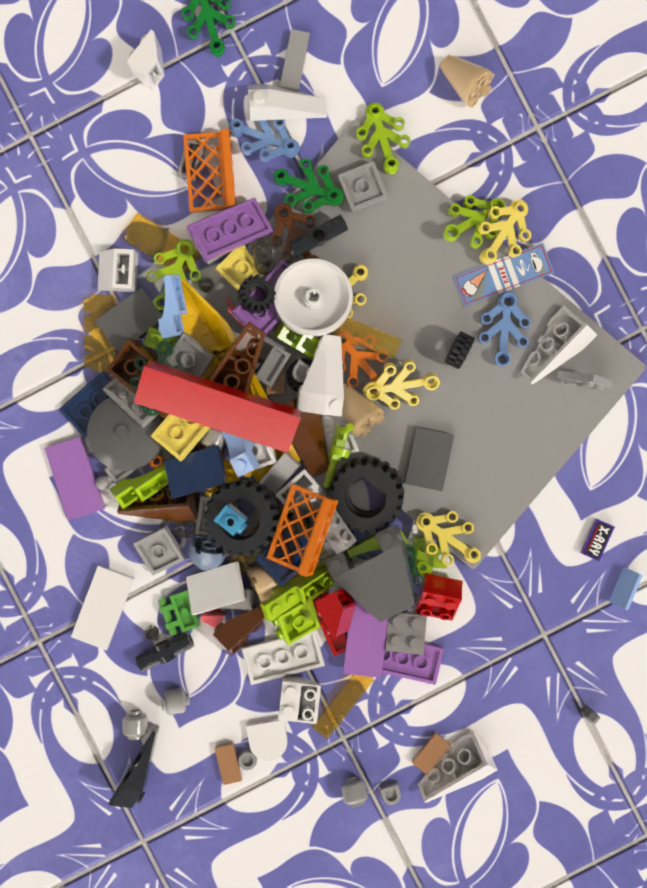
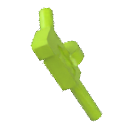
M351 423L345 426L337 424L335 427V437H333L328 455L331 459L324 487L331 488V482L334 478L338 461H341L342 457H349L350 450L345 448L348 433L354 429Z

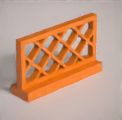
M221 129V132L183 135L190 213L222 211L235 206L236 195L229 129ZM210 138H218L219 144L214 150L206 144ZM188 140H197L201 144L193 151L189 148ZM204 146L211 152L206 160H203L198 155V152ZM214 155L220 159V164L216 169L208 164ZM194 157H197L202 162L196 171L190 166V162ZM205 165L213 171L207 180L199 174ZM216 174L222 179V183L218 188H215L210 183V180ZM196 176L204 181L198 190L192 186V181ZM207 184L215 190L208 199L200 193ZM218 193L223 197L224 205L216 206L211 200ZM198 195L206 201L202 207H194L193 201Z
M292 484L267 559L293 569L302 576L313 575L339 500ZM296 490L301 491L305 499L297 504L294 499ZM314 498L322 500L320 508L313 510L310 500ZM307 503L310 513L302 516L298 506ZM294 508L298 519L290 522L287 515L289 510ZM312 515L314 525L312 528L307 529L303 519ZM300 521L304 531L295 535L292 524ZM288 527L292 537L284 541L281 532L282 529ZM305 534L308 543L307 546L301 548L297 538ZM293 540L297 551L289 554L285 543ZM279 546H282L285 556L282 558L274 556L275 550ZM299 553L301 557L300 566L294 565L290 556Z

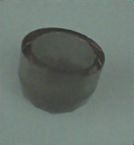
M204 277L199 281V289L203 293H208L214 287V282L212 279ZM202 282L211 283V286H205L201 284Z
M152 625L147 626L143 637L157 641L159 628L157 626L152 627Z

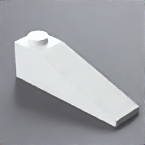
M269 84L248 85L250 121L327 118L325 98Z
M564 305L549 320L547 324L548 329L544 336H540L538 340L540 343L536 350L531 352L520 371L531 384L536 383L581 352L597 336L585 322Z
M325 334L320 338L313 355L314 360L311 367L306 371V379L298 390L296 409L301 410V412L342 416L344 387L341 336Z
M474 730L458 738L453 743L454 746L449 752L444 753L441 757V761L417 784L425 803L479 781L498 770L490 752Z

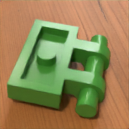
M188 589L170 595V604H167L165 597L158 600L160 605L159 611L163 613L166 622L164 625L166 630L169 631L170 636L177 634V626H180L182 633L201 626L198 614L192 615ZM174 609L177 617L176 620L172 619L170 610Z

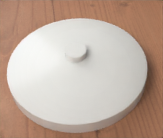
M305 259L290 265L280 275L274 289L276 291L274 304L279 318L289 329L302 335L321 336L331 333L345 322L351 311L353 291L349 279L339 267L325 260Z

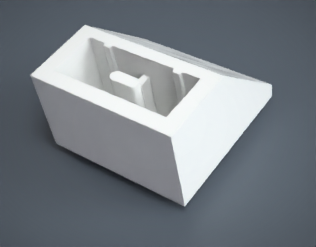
M150 30L148 34L143 35L138 47L130 52L127 62L135 77L152 90L156 88L165 76L160 44L154 31Z
M133 249L100 251L98 290L136 292L139 254Z
M305 469L276 494L278 499L285 505L291 485L296 484L329 497ZM296 490L294 499L297 504L305 499L302 492ZM314 498L310 500L313 510L320 508L321 499ZM307 503L298 506L299 509L305 508L306 511L309 510ZM294 508L291 509V510H289L292 514H295V513H294V511H295Z
M284 676L278 720L317 724L321 684L303 677Z

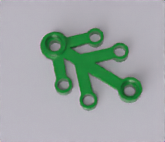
M191 0L189 6L182 9V16L185 21L193 20L194 11L200 2L202 10L194 25L188 27V37L196 40L199 37V31L206 21L211 37L209 44L211 54L215 57L222 56L225 53V45L218 38L213 18L224 24L227 29H233L236 26L235 17L233 15L226 16L211 8L208 0ZM209 0L219 5L223 11H227L231 7L230 0ZM226 1L228 4L223 6L222 2ZM191 12V15L185 16V13ZM233 20V23L227 24V21ZM192 30H195L196 34L191 35L190 32ZM220 44V47L214 48V45Z
M308 158L302 159L300 166L305 172L309 183L290 176L285 169H279L274 173V180L278 186L283 187L290 184L305 190L296 195H286L285 202L290 207H294L297 203L315 195H319L322 198L314 202L307 200L303 203V210L307 214L313 213L315 209L328 204L336 207L343 202L344 194L340 188L334 187L329 176V168L326 165L319 166L318 174L323 178L327 189L319 187L312 170V163ZM305 163H309L307 168L303 167ZM326 169L327 173L321 174V170ZM280 174H284L282 179L278 178ZM332 194H337L335 199L331 198ZM290 198H294V202L289 203L288 200ZM307 205H312L311 209H305Z

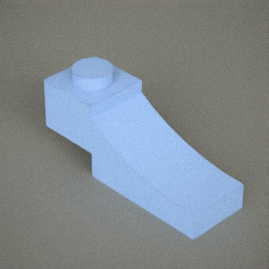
M179 274L163 276L165 283V306L162 318L158 319V329L162 339L185 333L181 315L188 314Z
M222 432L230 454L229 461L238 478L260 466L251 450L254 446L250 440Z

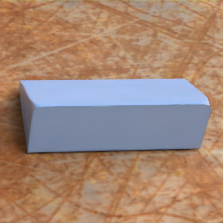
M623 567L609 602L629 610L642 579V574Z

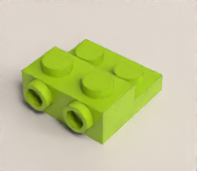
M312 600L306 604L299 602L272 620L274 626L278 627L275 630L280 641L283 640L287 645L320 628Z

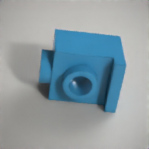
M230 503L225 505L213 521L234 536L237 533L240 535L247 527L245 522L249 518ZM229 518L234 519V525L228 522Z

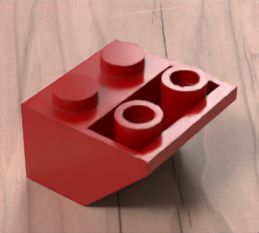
M425 573L420 586L415 613L426 617L430 616L453 621L462 601L463 581Z
M340 589L314 602L316 612L322 617L325 623V630L331 635L332 639L349 631L356 604L347 591Z

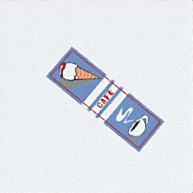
M540 243L522 250L521 254L515 258L508 255L489 265L484 264L455 275L453 278L465 307L553 274L554 271L544 244Z

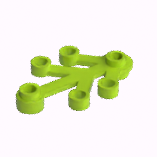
M371 103L366 107L365 115L367 119L362 127L357 129L356 137L360 141L365 140L368 136V130L373 123L376 130L368 144L362 147L361 154L364 158H370L373 155V149L378 141H380L385 157L383 170L386 174L393 175L398 171L399 162L392 155L388 139L399 144L401 148H407L410 145V137L406 134L399 135L385 128L382 121L392 125L396 131H401L404 128L405 120L402 117L394 118L384 113V108L381 104ZM396 122H401L402 125L398 126ZM359 132H364L365 135L361 136ZM405 139L407 143H402L401 140ZM369 149L371 152L365 153L364 150ZM393 162L395 165L390 166L388 163Z
M468 195L463 201L464 207H460L456 203L452 204L448 209V214L451 217L461 215L469 219L459 225L449 224L443 231L444 239L448 242H453L459 237L460 233L475 225L474 236L469 244L474 249L479 248L483 243L482 234L478 231V226L489 217L488 211L494 206L499 208L505 207L504 201L499 198L491 199L487 202ZM476 206L485 210L478 212L471 210V208ZM493 210L492 212L496 216L497 212ZM490 218V224L498 222V218ZM493 231V235L487 233L485 237L488 240H493L497 236L498 231Z
M183 239L177 243L176 249L155 254L154 261L159 265L164 264L168 259L177 256L178 258L173 265L157 271H149L146 275L149 282H156L158 278L179 274L180 278L187 281L182 269L186 260L191 271L190 278L193 281H199L201 279V272L197 270L192 257L195 253L194 244L190 240ZM183 246L189 247L188 253L182 252ZM158 255L163 256V262H157L156 258ZM193 272L199 273L198 279L192 277ZM150 273H155V280L149 279ZM165 287L162 294L158 295L154 300V304L159 310H164V306L159 304V300L165 299Z

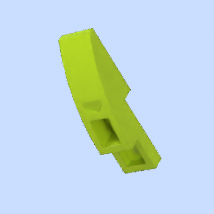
M328 568L316 570L311 576H298L289 580L283 587L278 586L273 589V595L260 603L265 619L271 622L299 602L306 604L335 585Z

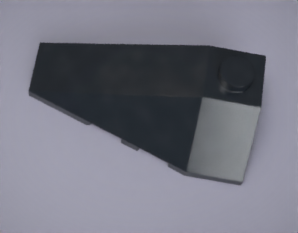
M156 725L110 799L108 803L110 806L133 808L136 802H141L145 795L143 789L147 782L160 726Z

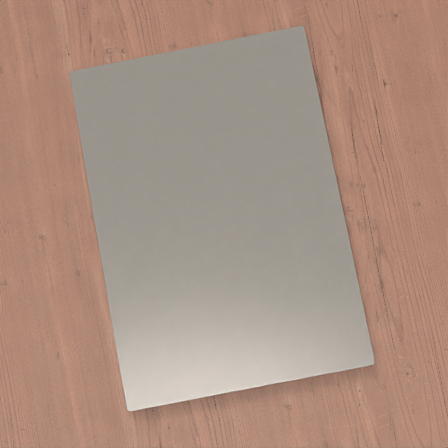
M354 120L313 168L318 185L327 189L323 178L318 174V168L321 165L328 166L329 176L334 187L340 188L343 192L338 175L374 161L388 199L352 213L344 194L343 202L340 205L332 207L327 204L315 209L311 213L316 220L314 226L321 225L341 214L348 227V231L327 241L323 246L310 250L312 255H316L319 259L336 265L345 273L348 279L353 275L355 266L364 265L368 269L367 278L364 281H357L352 286L353 296L359 293L364 294L367 298L366 303L363 306L352 304V318L345 320L339 328L327 335H335L336 332L345 330L350 333L351 337L366 338L367 336H373L376 343L372 348H367L365 345L352 346L357 351H386L388 353V359L384 363L378 360L364 359L378 376L384 372V365L388 363L389 358L403 361L412 359L416 369L409 373L403 381L423 378L427 373H435L439 378L440 384L435 390H428L425 386L404 389L409 393H416L418 395L419 403L416 406H410L408 401L393 392H386L385 394L390 397L396 396L399 398L400 407L398 409H391L388 404L380 399L372 401L384 411L385 420L379 425L375 424L370 428L371 432L363 438L361 436L354 437L359 451L349 455L348 458L342 459L349 463L354 458L360 459L363 456H369V458L374 459V457H378L380 461L390 463V467L398 471V476L403 481L404 500L401 509L415 521L417 516L424 512L430 513L435 517L455 511L458 514L456 522H443L436 525L445 529L461 526L466 522L472 523L474 525L472 533H460L452 536L469 548H477L481 553L480 560L476 563H468L464 559L462 552L449 543L448 548L471 569H475L646 369V365L542 277L505 291L512 292L517 296V307L525 317L531 320V325L528 328L521 329L518 325L519 320L512 313L510 315V320L522 335L529 339V344L524 348H519L516 345V339L509 332L507 352L511 357L510 363L504 367L497 366L494 362V356L499 351L501 330L492 336L486 344H481L478 341V336L482 332L488 331L502 319L503 311L493 317L492 322L488 325H483L480 322L481 315L488 313L498 305V298L502 293L464 307L453 278L455 275L484 265L480 261V253L486 248H490L495 238L488 240L485 235H482L483 243L477 249L472 248L469 242L474 236V225L460 233L455 241H446L443 237L444 229L449 224L459 225L469 218L461 215L451 217L448 214V209L455 202L392 149V155L398 160L399 168L393 175L386 174L383 170L385 157L380 141H378L373 149V155L370 158H364L361 154L362 147L368 144L373 133L368 130L367 138L363 141L358 140L356 131L363 124L358 120ZM359 132V135L363 136L365 133ZM369 149L364 150L365 153L371 152ZM393 162L388 163L390 166L395 165ZM323 169L320 173L326 174L327 170ZM306 177L303 181L309 183L308 178ZM297 187L292 194L296 195L305 190ZM335 193L331 195L332 199L337 197ZM315 195L291 207L292 211L308 215L303 210V203L307 200L314 202L322 197ZM290 198L288 202H294V198ZM307 205L305 209H311L312 205ZM282 211L280 213L281 217H285L287 215L286 211ZM274 216L269 220V224L273 229L272 234L251 242L246 248L265 277L282 261L280 255L284 251L289 232L286 225H284L281 234L282 244L279 247L272 245L271 237L274 235L277 224ZM308 218L306 222L308 224L313 223V219ZM292 220L296 227L307 230L312 228L307 227L304 222ZM320 234L316 236L317 240H321L323 238V236ZM275 237L273 242L279 243L280 238ZM503 243L496 252V260L509 255V248ZM292 251V260L288 264L292 265L298 261L305 260V257L301 255L296 258ZM488 252V257L492 259L491 253ZM289 254L283 255L284 260H288L290 258ZM358 269L357 274L361 276L364 274V271ZM221 277L204 299L228 322L234 336L237 338L243 328L228 311L230 307L225 299L228 298L235 307L241 303V300L238 301V291ZM360 296L357 298V301L363 303L364 298ZM506 298L504 303L510 305L511 301ZM564 305L585 322L597 336L581 352L536 383L531 384L520 371L531 352L536 350L540 343L538 342L540 336H544L548 329L547 324L549 320ZM488 316L483 317L485 322H489ZM280 319L265 335L259 357L264 362L274 344L291 354L285 364V395H267L273 401L284 405L298 397V392H295L288 385L286 378L287 369L290 364L301 358L310 359L311 361L313 359L273 336L281 322ZM524 319L521 322L523 326H527L528 322ZM462 331L474 337L475 340L460 369H457L445 363V359L455 338ZM486 335L481 336L482 341H487ZM314 336L315 338H317V339H319V340H320V338H321V336ZM342 336L341 343H345L346 338ZM367 339V345H373V340ZM520 339L519 341L521 345H525L526 343L524 339ZM345 351L344 363L346 364V370L343 372V384H347L351 356ZM384 353L379 354V359L385 360L386 355ZM498 357L499 362L503 363L504 357ZM408 364L406 367L410 368L412 364ZM358 365L357 378L359 384L354 389L365 396L363 392L364 386L373 381ZM559 371L595 374L613 381L612 388H604L603 391L592 390L590 387L582 386V383H576V386L566 385L564 380L558 379ZM351 378L349 383L356 385L357 381L355 378ZM387 379L388 384L393 381V379ZM259 381L266 394V384ZM416 427L454 435L443 492L404 484ZM365 478L385 495L384 488L378 481L372 478ZM450 514L449 519L453 521L454 515ZM423 519V524L427 526L429 521ZM465 525V530L469 532L470 526ZM432 532V536L438 540V536ZM472 551L471 557L476 558V553Z

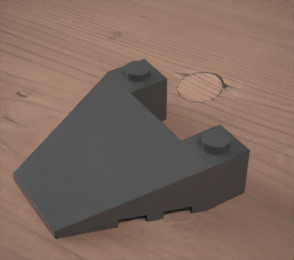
M397 525L390 526L375 534L383 553L354 567L347 552H340L324 561L332 579L380 622L415 605L409 561L406 553V542Z

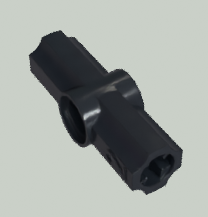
M340 214L321 225L312 227L310 231L289 241V244L297 258L316 247L323 246L327 241L348 231V227ZM316 232H321L324 237L321 240H316L313 235Z
M187 631L170 640H163L154 645L152 649L135 657L136 664L142 672L160 663L165 664L176 658L177 655L195 646L193 639Z

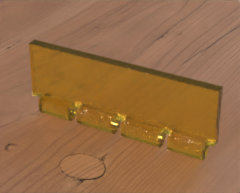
M138 212L125 230L127 235L124 238L126 242L134 247H137L142 242L139 250L150 257H153L156 252L165 253L176 249L177 243L181 241V239ZM183 246L182 252L188 253L189 247ZM196 249L192 256L195 264L201 257L200 252ZM158 255L156 260L163 262L164 258L162 255ZM178 256L166 260L163 265L168 267L172 262L175 264ZM186 260L182 266L184 274L187 271L191 272Z
M91 295V299H83L84 313H91V316H84V332H91V335H84V351H92V354H84V368H92V372H106V369L116 357L114 346L95 322L96 319L115 307V295Z

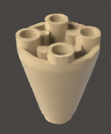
M447 55L443 59L440 68L466 105L473 108L482 96L485 97L489 94L492 88L490 83L494 77L493 72L456 56Z
M343 384L344 400L342 414L347 424H353L354 429L351 431L353 436H361L363 438L371 432L370 428L375 424L379 425L385 420L384 411L351 386Z

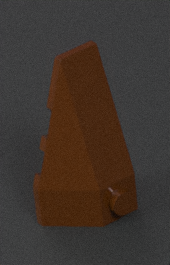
M248 322L207 379L249 393L266 333L251 322Z
M297 398L284 405L296 409ZM300 412L301 419L292 444L312 478H315L326 472L329 467L328 451L321 418L322 414Z
M168 484L143 502L137 499L124 509L119 505L117 513L176 522L197 520L199 511V492L172 499Z
M261 605L227 620L224 624L221 622L213 630L214 639L230 658L249 640V634L257 632L264 623L262 620L265 617Z

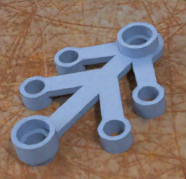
M233 119L229 123L231 136L240 137L244 134L260 140L254 143L243 142L241 151L244 155H251L254 151L260 150V160L262 162H269L270 159L280 155L293 158L299 153V143L289 137L285 129L284 119L274 120L273 127L279 132L281 139L275 138L267 120L256 121L260 124L264 133L244 126L243 122L239 119ZM273 145L278 148L270 151L266 147Z
M512 292L502 293L498 298V305L480 317V322L483 325H488L492 322L493 317L503 311L502 319L488 331L482 332L478 336V341L481 344H486L492 336L501 330L499 351L494 356V362L499 367L508 365L511 360L510 354L507 352L509 332L516 339V345L519 348H524L529 344V339L523 336L510 320L512 313L519 320L518 325L521 329H526L531 325L530 318L525 317L517 307L518 299ZM506 298L511 301L510 305L504 303ZM488 316L489 322H485L483 317ZM523 319L528 322L527 326L522 325ZM486 335L487 341H482L481 336ZM520 339L526 341L525 345L520 344ZM499 356L504 357L505 360L503 363L499 362Z

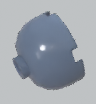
M196 535L195 539L191 538L189 544V558L201 570L219 567L227 553L223 552V548H217L214 545L216 541L213 538L210 540L207 535Z

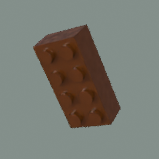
M128 339L106 370L136 395L144 365L149 360L163 364L164 361L140 341ZM153 409L164 419H166V417L169 415L167 413Z

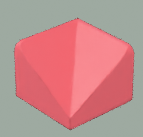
M219 608L204 612L201 620L215 628L221 623L226 612Z

